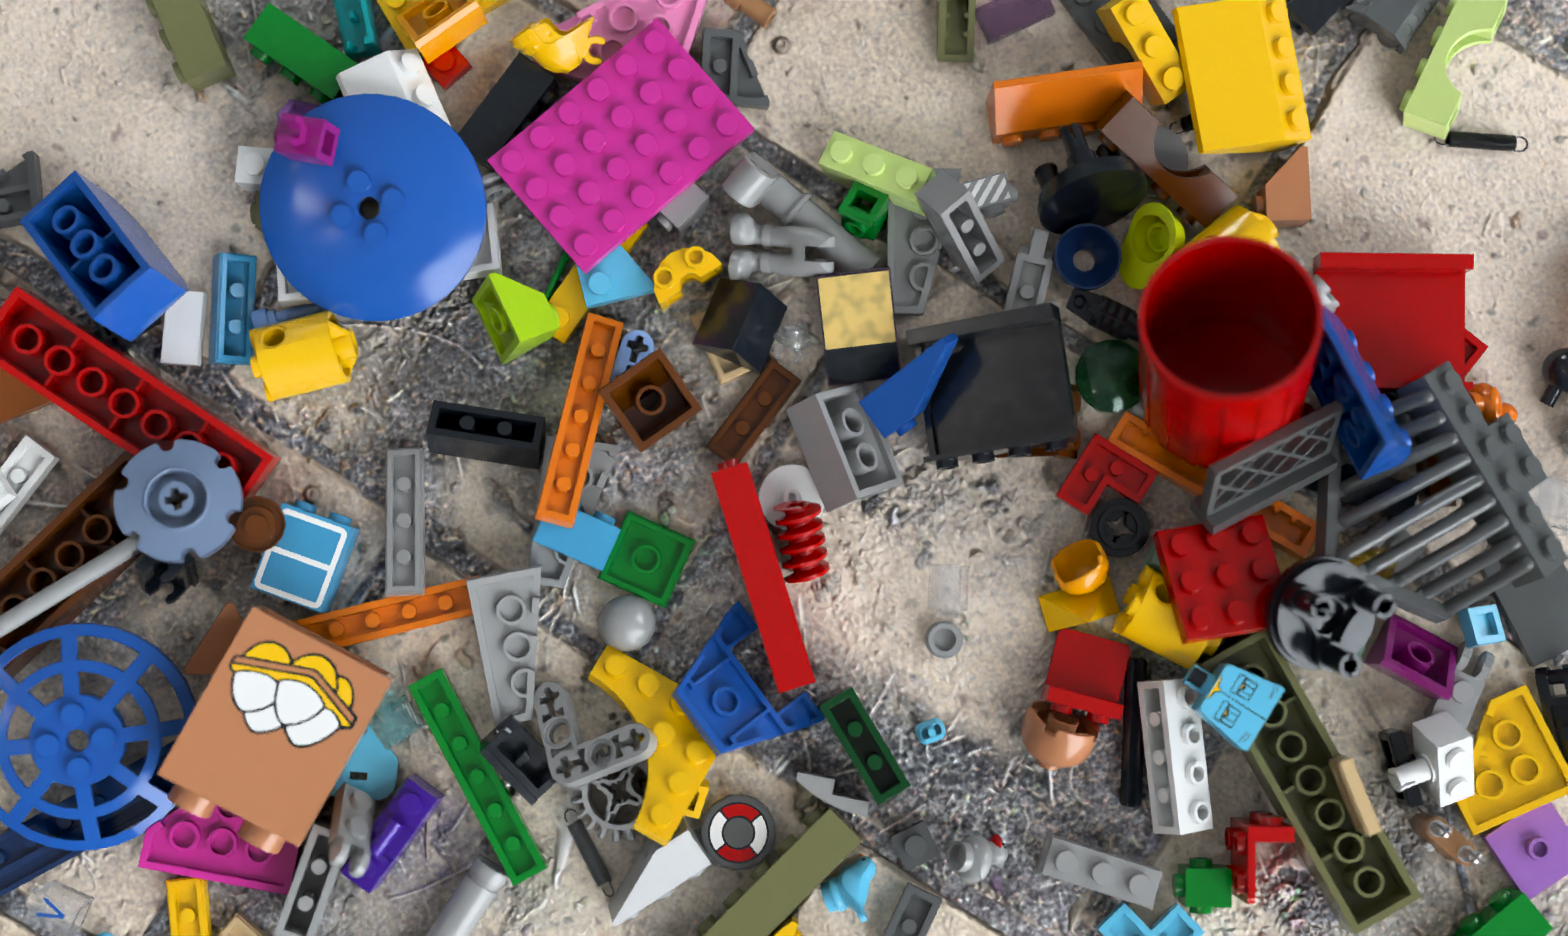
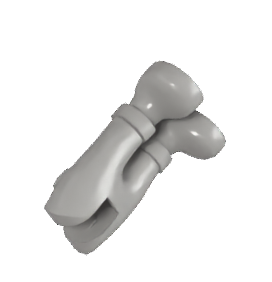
M735 213L733 215L730 225V237L733 244H762L765 247L790 248L791 253L759 252L737 248L731 253L728 272L730 280L745 281L757 270H761L762 273L774 272L795 277H818L834 273V261L821 258H806V246H813L815 248L835 247V235L820 229L802 226L765 224L762 227L756 224L747 213Z

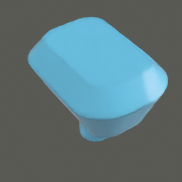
M932 718L919 723L915 728V733L918 741L923 745H927L943 739L946 729L939 718Z

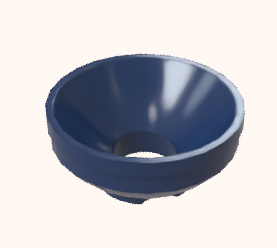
M1082 223L1067 229L1060 236L1054 249L1053 263L1057 274L1067 285L1074 289L1091 291L1107 285L1116 276L1121 265V249L1117 239L1108 229L1093 223ZM1079 251L1089 252L1094 259L1093 268L1089 271L1077 269L1073 262L1075 253Z

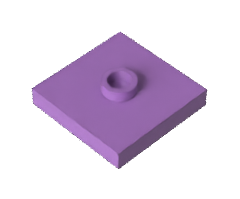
M1551 802L1494 826L1480 835L1515 889L1524 892L1529 899H1532L1568 875V827Z

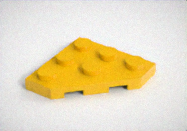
M1521 685L1489 699L1473 741L1474 795L1454 802L1470 835L1473 836L1568 795V765L1527 686Z

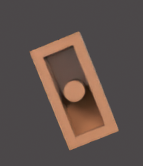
M1300 147L1256 192V196L1252 198V211L1267 216L1276 228L1303 227L1312 220L1308 147Z

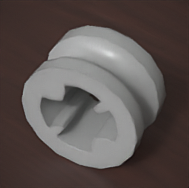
M496 172L482 177L487 203L503 197L511 190L507 184L503 183V179Z

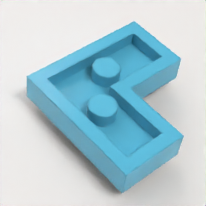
M1123 901L1096 926L1103 936H1202L1205 933L1176 902L1149 928Z

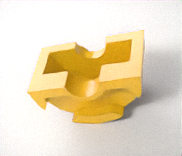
M699 246L681 248L671 252L660 262L653 276L654 292L661 310L664 311L684 298L682 288L687 282L697 281L704 285L723 272L722 263L712 253L705 251Z

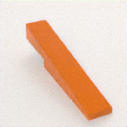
M1125 411L1108 441L1159 472V476L1193 497L1203 494L1208 469L1196 464L1195 466L1186 463V460H1181L1170 451L1165 450L1150 427H1147L1145 421ZM1279 500L1250 515L1263 514L1271 544L1298 561L1306 557L1315 542L1316 521Z

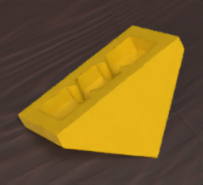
M1109 576L1102 585L1090 593L1071 595L1058 590L1037 596L1047 632L1089 623L1120 612Z

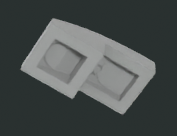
M797 770L796 780L816 797L841 810L867 817L869 800L867 798L833 792L834 776Z

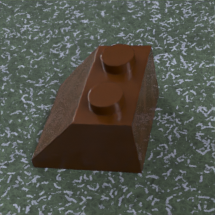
M660 347L598 390L616 422L633 446L641 453L702 410Z

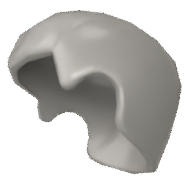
M636 595L614 598L603 607L597 618L598 634L606 646L609 645L620 652L635 651L648 644L655 633L656 614L647 601Z

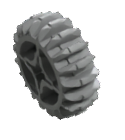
M640 743L636 746L635 749H640ZM607 746L609 752L605 754L603 748L597 751V765L601 766L609 762L612 756L610 746ZM646 760L624 768L619 777L604 776L579 787L570 788L581 791V795L570 799L571 804L583 803L585 807L575 814L577 819L583 818L587 814L592 818L586 823V830H591L597 823L601 826L597 835L600 839L604 838L608 829L613 830L612 842L619 841L621 831H625L628 842L635 839L632 827L637 818L628 821H617L614 819L621 806L625 804L642 806L644 792L636 787L634 777L638 766L647 774ZM629 773L626 781V790L631 793L630 798L624 796L622 800L616 803L614 808L613 805L616 800L617 791L611 785L613 783L619 785L620 781H623ZM591 784L597 786V789L603 791L607 796L608 803L604 815L594 804Z

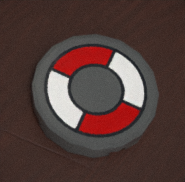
M743 794L727 795L716 801L705 814L701 828L702 844L709 857L721 867L734 871L751 869L762 863L772 851L776 838L774 818L768 807L755 797Z

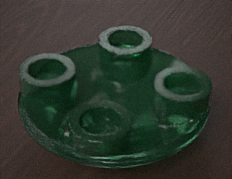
M1104 340L1090 346L1081 355L1075 366L1076 386L1084 401L1101 413L1123 412L1135 406L1141 400L1139 395V351L1132 345L1120 340Z

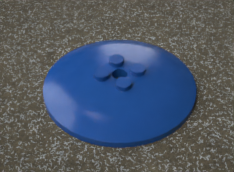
M383 94L349 95L326 102L306 113L305 117L324 119L340 129L333 166L290 160L273 150L264 171L259 197V212L264 239L274 262L287 281L298 292L319 307L343 317L362 321H387L408 317L430 308L448 296L461 283L474 264L482 245L487 221V201L482 175L476 160L462 138L448 123L425 107L399 97ZM367 197L375 198L380 205L379 214L373 219L365 218L360 211L361 202Z

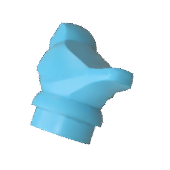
M859 854L853 864L846 865L841 869L838 877H830L829 881L821 883L822 896L830 913L835 911L843 912L848 907L855 911L862 923L867 921L864 906L869 893L870 881L876 873V865L871 858Z

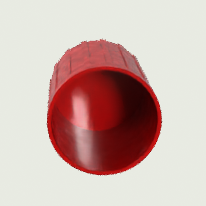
M1221 236L1204 239L1180 249L1167 258L1150 277L1141 297L1138 316L1140 399H1142L1144 420L1147 427H1150L1165 450L1170 451L1181 460H1186V463L1194 466L1196 464L1208 469L1210 465L1301 418L1321 341L1324 314L1321 297L1314 281L1295 258L1280 248L1261 240L1242 236Z

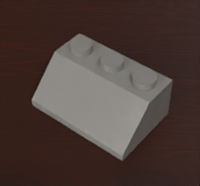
M863 381L814 394L786 409L827 513L904 484L887 439L881 435L859 404V401L868 395Z

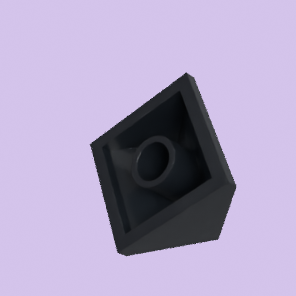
M720 278L692 345L760 374L787 306L761 283Z

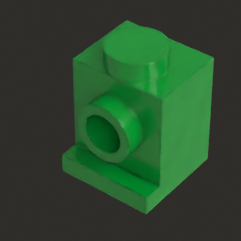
M855 181L838 209V213L841 214V225L857 238H868L874 241L887 220L889 195ZM864 199L875 205L871 208L862 204L861 200Z

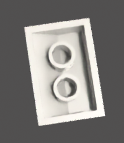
M418 49L385 51L338 73L336 76L344 97L357 94H383L399 97L425 107L450 125Z

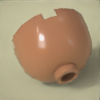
M1035 701L1032 707L1028 705L1021 728L1022 741L1029 754L1037 759L1039 766L1047 770L1056 771L1058 768H1069L1079 765L1089 757L1100 732V728L1095 721L1086 719L1087 715L1081 713L1078 719L1072 715L1049 709L1050 701Z

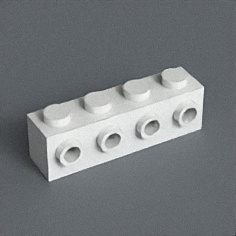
M1184 677L1137 682L1154 834L1183 835L1213 829L1201 717L1192 709V705L1199 694L1183 683Z

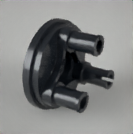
M1079 123L1071 124L1074 138L1071 137L1067 125L1059 131V137L1068 156L1066 160L1068 168L1058 173L1057 165L1051 162L1040 165L1034 171V175L1041 188L1037 206V214L1041 225L1046 230L1060 235L1067 229L1082 223H1093L1102 227L1111 225L1131 213L1143 201L1148 191L1146 176L1134 161L1121 157L1119 148L1113 153L1103 143L1097 147L1098 150H1095V152L1089 149L1083 128Z
M1313 555L1292 564L1274 583L1265 608L1266 631L1274 649L1287 661L1305 669L1324 670L1327 672L1335 671L1345 678H1348V675L1353 678L1359 674L1362 668V660L1356 654L1369 639L1374 627L1375 617L1386 619L1394 614L1396 601H1392L1394 598L1392 595L1380 592L1375 585L1369 583L1364 574L1352 563L1331 555Z

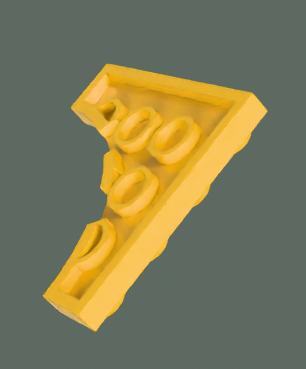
M607 645L590 672L588 680L611 696L622 710L626 709L634 723L643 724L652 730L657 737L656 751L650 758L646 759L647 782L645 784L643 803L632 828L666 847L715 760L716 755L671 694L678 684ZM637 734L640 742L645 740L644 737Z

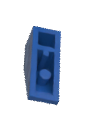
M955 333L941 338L859 401L861 407L884 438L895 432L901 437L918 425L914 418L924 412L959 339Z

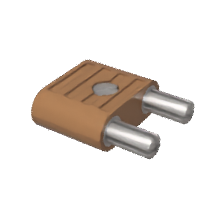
M1422 812L1413 816L1411 827L1425 841L1423 847L1427 851L1432 852L1436 850L1445 859L1465 866L1478 864L1479 862L1476 859H1482L1481 853L1477 851L1474 845L1441 817Z

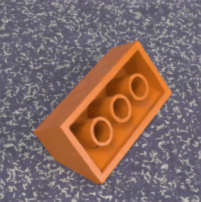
M1142 61L994 81L986 99L992 144L1002 143L1003 147H1014L1023 144L1025 139L1038 138L1039 142L1054 141L1060 138L1059 131L1066 125L1070 133H1074L1071 127L1072 123L1081 124L1084 136L1097 133L1096 129L1099 128L1095 123L1126 90L1142 104Z

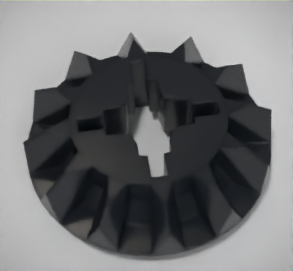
M1114 498L1100 504L1092 514L1089 532L1092 539L1101 544L1106 555L1127 557L1135 554L1144 546L1149 536L1150 526L1148 517L1141 506L1129 499ZM1125 513L1124 526L1129 529L1128 531L1133 532V535L1120 534L1112 542L1114 530L1105 521L1117 522Z

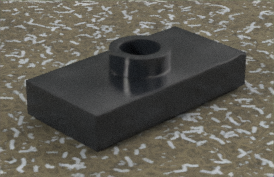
M1390 728L1378 731V737L1388 769L1416 760L1415 756L1408 751L1403 730ZM1418 784L1401 792H1397L1394 789L1397 803L1410 808L1424 805Z

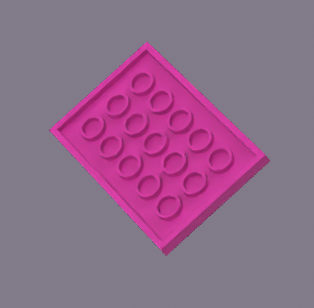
M657 18L487 161L581 271L587 274L754 132V127Z

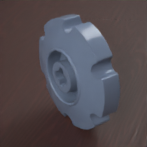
M176 439L173 448L169 451H162L158 444H153L135 455L122 471V475L128 479V485L125 489L114 492V513L119 528L128 537L138 534L140 540L136 548L159 561L183 563L185 555L190 551H195L201 559H204L217 552L230 540L236 528L230 524L229 517L233 513H241L243 511V490L235 470L231 466L223 469L218 468L221 455L213 448L196 441ZM181 493L188 500L183 501L182 508L178 510L171 503L177 501V494Z

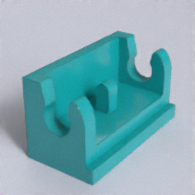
M334 0L345 55L352 60L383 53L372 0Z

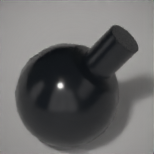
M1568 348L1557 349L1550 353L1543 361L1541 368L1543 380L1548 386L1539 401L1552 408L1562 392L1568 393Z

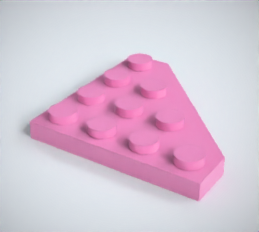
M600 0L576 12V16L558 25L557 23L554 25L560 30L566 31L595 15L589 36H602L605 38V44L594 43L589 47V52L592 56L601 57V64L593 65L583 58V62L565 74V72L554 73L548 71L534 58L533 62L549 73L581 82L657 18L690 54L708 0Z

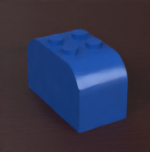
M76 170L20 220V223L91 318L128 341H134L189 291V287L138 221L112 196Z

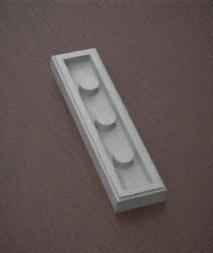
M423 447L386 449L385 595L387 597L425 595V450Z

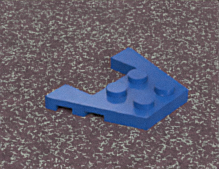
M739 601L729 608L671 694L716 757L816 725L825 719L806 691L776 712L730 649L759 628Z

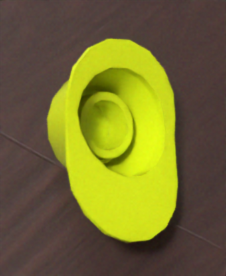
M1156 202L1143 204L1136 211L1131 221L1129 231L1121 247V265L1119 268L1122 280L1130 288L1145 289L1156 269L1172 254L1184 247L1185 232L1181 224V217L1172 214L1163 204Z

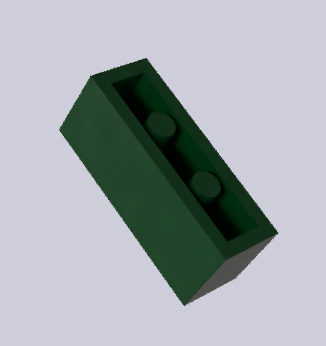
M851 685L818 704L878 806L911 786Z

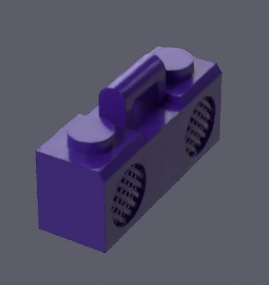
M417 774L408 776L372 825L371 857L367 870L358 878L351 876L348 871L350 869L349 857L340 869V872L369 894L379 888L446 795Z

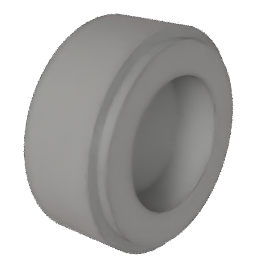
M940 621L931 625L927 630L925 644L932 655L938 658H951L961 650L963 635L959 627L954 623Z

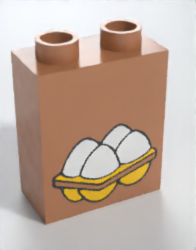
M263 605L252 606L157 773L175 783L167 796L168 800L183 810L203 818H209L216 805L244 819L237 831V835L251 845L266 852L279 854L285 841L299 847L311 831L313 824L355 752L396 675Z

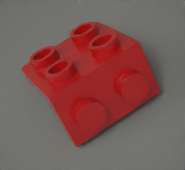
M1068 628L1060 629L1056 636L1040 699L1051 702L1049 709L1071 715L1073 708L1087 711L1086 719L1108 725L1110 718L1121 720L1124 706L1118 704L1127 669V661L1131 654L1130 647L1120 642Z
M1250 811L1249 818L1230 817V827L1225 828V847L1227 850H1230V865L1226 866L1231 868L1232 894L1246 904H1255L1256 842L1295 843V827L1283 822L1281 816H1273V813L1268 811Z

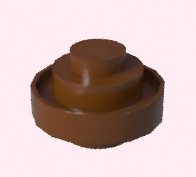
M263 496L245 498L243 500V511L241 513H233L229 517L230 524L236 528L232 539L244 550L252 552L267 551L276 546L283 537L286 527L285 514L280 505L271 498Z

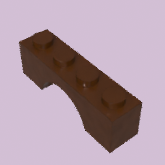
M1127 90L1095 123L1102 132L1098 136L1099 140L1113 153L1119 148L1128 156V159L1134 161L1144 173L1155 181L1150 187L1164 201L1172 197L1180 205L1176 211L1191 226L1197 221L1206 229L1238 197L1205 164L1184 171L1169 169L1160 164L1154 152V136L1159 121Z

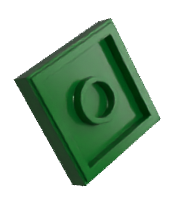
M627 511L619 528L621 531L603 571H600L597 578L666 608L696 540Z

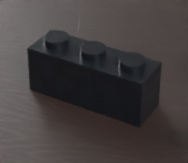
M520 52L458 133L478 163L492 173L496 172L487 160L534 122L543 109L547 111L553 106L559 95V92H557L559 86L555 77Z
M433 400L426 430L429 453L539 470L546 439L545 417Z

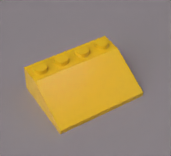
M1223 0L1172 9L1198 154L1282 152L1312 139L1285 0Z

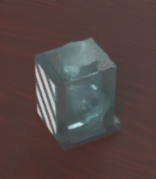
M402 695L396 701L392 700L376 711L373 717L375 721L369 726L385 749L388 750L397 747L426 724L406 696Z

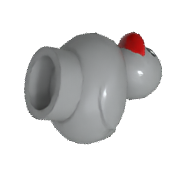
M997 834L992 835L989 841L981 835H970L962 841H954L949 846L947 864L952 871L957 872L963 881L967 883L980 882L989 873L991 865H1000L1006 861L1008 848Z

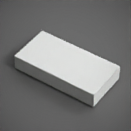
M188 291L165 312L160 363L165 365L201 367L207 305L206 293Z

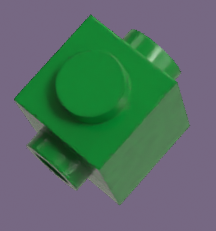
M1191 857L1189 858V864H1178V874H1173V895L1178 897L1179 903L1189 907L1190 913L1211 914L1212 907L1232 908L1231 868L1223 864H1212L1211 858Z

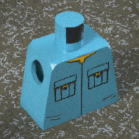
M1219 663L1212 674L1199 665L1193 664L1183 679L1185 685L1199 693L1192 705V709L1233 747L1245 752L1251 746L1285 691V688L1227 663Z

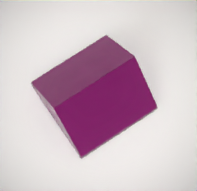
M1392 614L1386 618L1364 664L1429 698L1449 700L1453 694L1458 647L1404 618Z

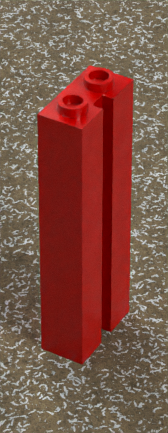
M738 458L717 464L718 471L711 473L778 692L782 693L816 682L748 463L740 464Z

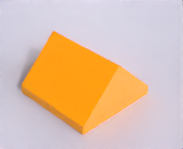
M419 0L395 17L428 64L488 23L476 0Z

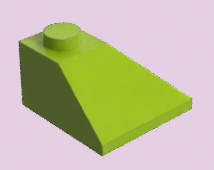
M496 272L488 274L471 299L502 365L551 339L560 328L558 312L553 304L548 303L544 293Z

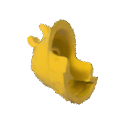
M595 15L566 31L560 30L549 18L545 17L537 23L535 21L531 22L512 37L509 42L514 48L521 49L523 54L532 56L548 71L554 73L565 72L567 74L583 62V58L590 64H601L602 58L592 56L589 52V47L594 43L604 45L605 38L599 35L589 36Z

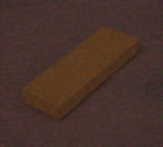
M772 358L707 443L706 448L723 461L738 458L739 463H741L802 380Z

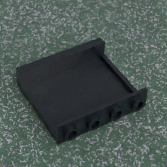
M1048 302L906 331L907 344L915 348L916 357L947 335L955 333L959 338L923 412L929 456L923 457L924 463L936 465L937 470H949L958 468V461L972 459L973 464L994 462V455L1008 453L1009 458H1019L1032 455L1031 449L1045 447L1046 452L1060 451L1069 448L1068 442L1079 441L1060 310L1053 303Z

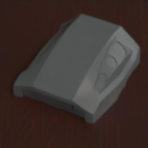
M1349 0L1341 14L1348 17L1354 26L1368 28L1375 33L1383 46L1396 48L1395 51L1402 54L1439 0Z

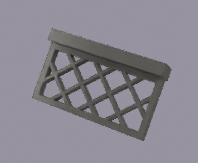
M1335 400L1210 465L1203 494L1191 500L1190 510L1208 532L1214 535L1335 471L1338 461L1330 451L1344 407Z

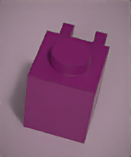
M283 112L280 123L274 131V151L290 160L333 166L340 129L324 119Z

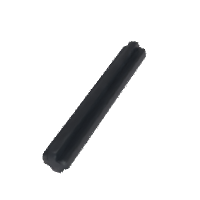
M1129 658L1125 673L1120 804L1125 807H1140L1142 802L1144 742L1137 682L1147 681V661L1143 658Z

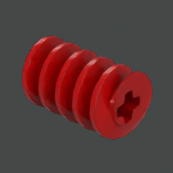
M797 500L783 502L774 506L773 509L775 511L785 512V516L775 520L776 525L787 526L786 531L777 534L778 539L789 541V545L780 548V554L791 555L792 558L783 562L782 568L792 569L794 572L784 577V581L787 583H801L811 581L826 574L830 569L829 563L823 560L828 555L827 548L822 546L826 539L825 534L819 531L824 525L823 520L816 517L821 512L820 504Z

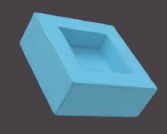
M1496 604L1466 608L1458 612L1467 648L1506 641Z

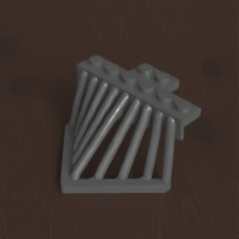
M1449 360L1420 378L1397 389L1396 392L1400 398L1391 401L1393 417L1402 413H1410L1413 420L1399 425V428L1403 427L1409 437L1422 434L1426 442L1411 448L1412 452L1403 464L1364 480H1360L1357 474L1341 482V467L1351 461L1345 449H1342V444L1337 434L1335 435L1330 453L1338 461L1335 471L1318 479L1315 555H1331L1349 561L1457 499L1461 498L1464 503L1451 514L1372 559L1356 566L1364 574L1368 582L1375 585L1380 592L1388 593L1394 597L1392 601H1396V607L1437 624L1448 620L1454 614L1510 582L1517 588L1545 578L1568 559L1561 542L1555 537L1544 519L1541 509L1535 504L1529 494V491L1548 478L1542 469L1540 461L1532 453L1522 436L1520 428L1514 423L1509 413L1497 417L1488 424L1486 423L1481 410L1473 402L1462 383L1461 377L1455 372ZM1430 456H1436L1438 462L1425 471L1340 514V498L1363 489ZM1448 476L1451 483L1433 496L1338 548L1339 533L1348 527ZM1474 519L1476 524L1467 533L1429 555L1390 575L1387 579L1376 575V573ZM1482 541H1487L1488 546L1485 551L1424 586L1418 587L1416 591L1404 587ZM1497 561L1501 564L1498 572L1450 600L1441 603L1432 599Z

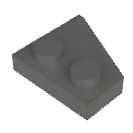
M704 28L702 32L700 67L735 107L768 110L770 100L762 90L757 78L758 72L754 62L748 57L747 46L741 32Z
M28 151L22 156L25 160L8 172L4 169L0 170V229L22 225L20 220L43 200L39 156L34 151Z

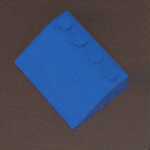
M1323 305V331L1310 385L1322 407L1335 400L1344 407L1336 434L1360 480H1364L1403 464L1412 452L1410 449L1411 440L1407 431L1403 427L1399 428L1396 423L1389 398L1385 394H1381L1377 388L1373 368L1367 361L1363 362L1357 351L1358 343L1354 333L1350 329H1346L1341 319Z

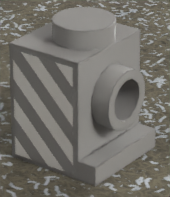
M1005 171L962 183L970 190L985 219L1004 214L1006 212L1005 208L1009 207L1011 203L1018 202L1015 184L1013 180L1007 181Z

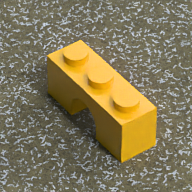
M1111 0L1096 10L1113 42L1123 44L1135 61H1142L1143 94L1149 105H1166L1186 91L1181 57L1148 0Z

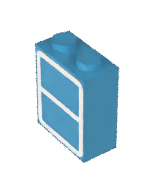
M298 499L295 500L294 505L281 503L280 507L285 514L286 520L283 537L276 546L263 551L250 588L320 613L330 612L360 529L350 526L352 519L330 512L329 518L315 513L317 506Z

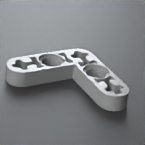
M552 681L545 682L535 691L534 707L550 773L557 783L565 787L575 788L642 762L650 758L656 751L657 737L655 733L639 723L626 725L583 743L570 692L565 687ZM552 693L559 696V698L554 700L555 710L561 714L559 716H556L554 708L547 705V702L552 699ZM561 725H567L569 728L568 738L561 744H555L553 740L554 731ZM637 734L645 738V740L640 742V749L638 750L628 746L636 742ZM618 742L627 747L621 749ZM603 746H610L612 756L609 762L605 765H597V751ZM568 762L579 765L571 769L572 776L570 777L563 774V771L568 769ZM586 763L589 769L581 764Z

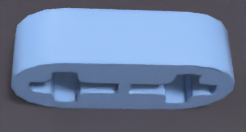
M634 330L624 336L609 382L636 364L631 362L633 351L628 347L630 342L636 343L638 338H642L644 346L648 348L646 353L640 352L638 354L636 363L655 351L653 339L648 333L642 330Z

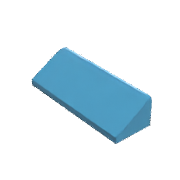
M219 252L213 256L209 364L251 365L250 357L253 356V347L249 338V330L254 329L251 312L255 310L257 256Z

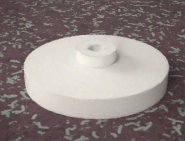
M795 464L784 465L774 469L764 479L759 492V501L765 518L775 527L787 530V526H780L775 523L776 519L785 516V512L775 511L773 507L783 502L797 500L816 502L821 506V512L816 517H820L824 504L810 469Z

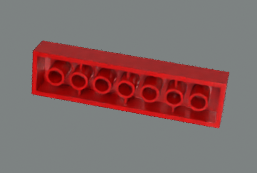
M16 286L0 308V368L133 456L153 444H158L162 451H169L173 448L176 439L192 440L205 444L221 455L218 468L223 469L231 466L235 470L242 486L244 499L257 494L281 459L280 456L33 292Z

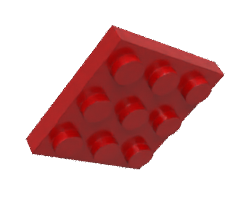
M1263 514L1246 517L1214 535H1211L1203 524L1160 530L1152 535L1182 645L1266 631L1265 608L1267 599L1274 583L1281 574Z

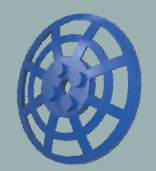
M69 623L50 627L25 637L0 655V689L9 696L0 712V768L9 785L21 797L9 814L0 807V820L8 828L31 841L52 848L71 851L98 850L116 846L140 836L146 832L147 828L160 821L175 806V804L168 800V793L150 783L149 780L153 776L159 762L162 737L180 735L197 703L186 678L176 664L162 650L138 634L116 626L99 623ZM77 636L110 639L126 645L140 654L125 672L104 662L78 659ZM61 638V662L38 669L26 677L20 684L3 669L12 659L27 649L48 640ZM152 663L164 674L174 688L182 706L184 718L160 722L159 714L152 699L137 682ZM79 672L99 674L112 679L115 683L103 698L95 694L80 693ZM62 674L64 696L54 700L47 706L28 692L41 681L54 675ZM128 692L140 705L147 724L126 726L123 716L116 706ZM19 705L35 720L32 724L29 738L8 740L10 720L16 706ZM79 729L88 735L89 744L86 749H76L70 744L69 735L72 730ZM149 740L147 758L139 775L120 763L125 755L128 742ZM32 755L41 773L29 788L24 785L16 774L10 756ZM110 775L128 788L116 798L95 806L91 784ZM54 781L62 785L75 787L78 808L59 806L41 797ZM137 795L158 806L147 818L132 828L113 836L101 838L97 817L120 809ZM33 807L55 817L80 819L85 840H66L49 837L33 831L21 823Z

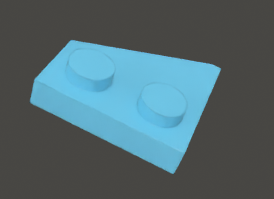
M621 245L587 274H584L577 266L587 309L655 293L654 283Z

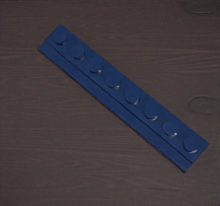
M176 740L161 748L159 762L153 776L149 780L150 783L168 794L175 783L157 773ZM147 755L126 767L139 775ZM110 775L91 785L95 806L116 798L128 789ZM76 794L56 805L78 808ZM137 795L120 809L97 817L101 838L113 836L147 818L158 806ZM41 812L21 823L29 829L49 837L66 840H85L80 819L60 818ZM12 829L0 834V897L86 850L71 851L48 847L31 841Z

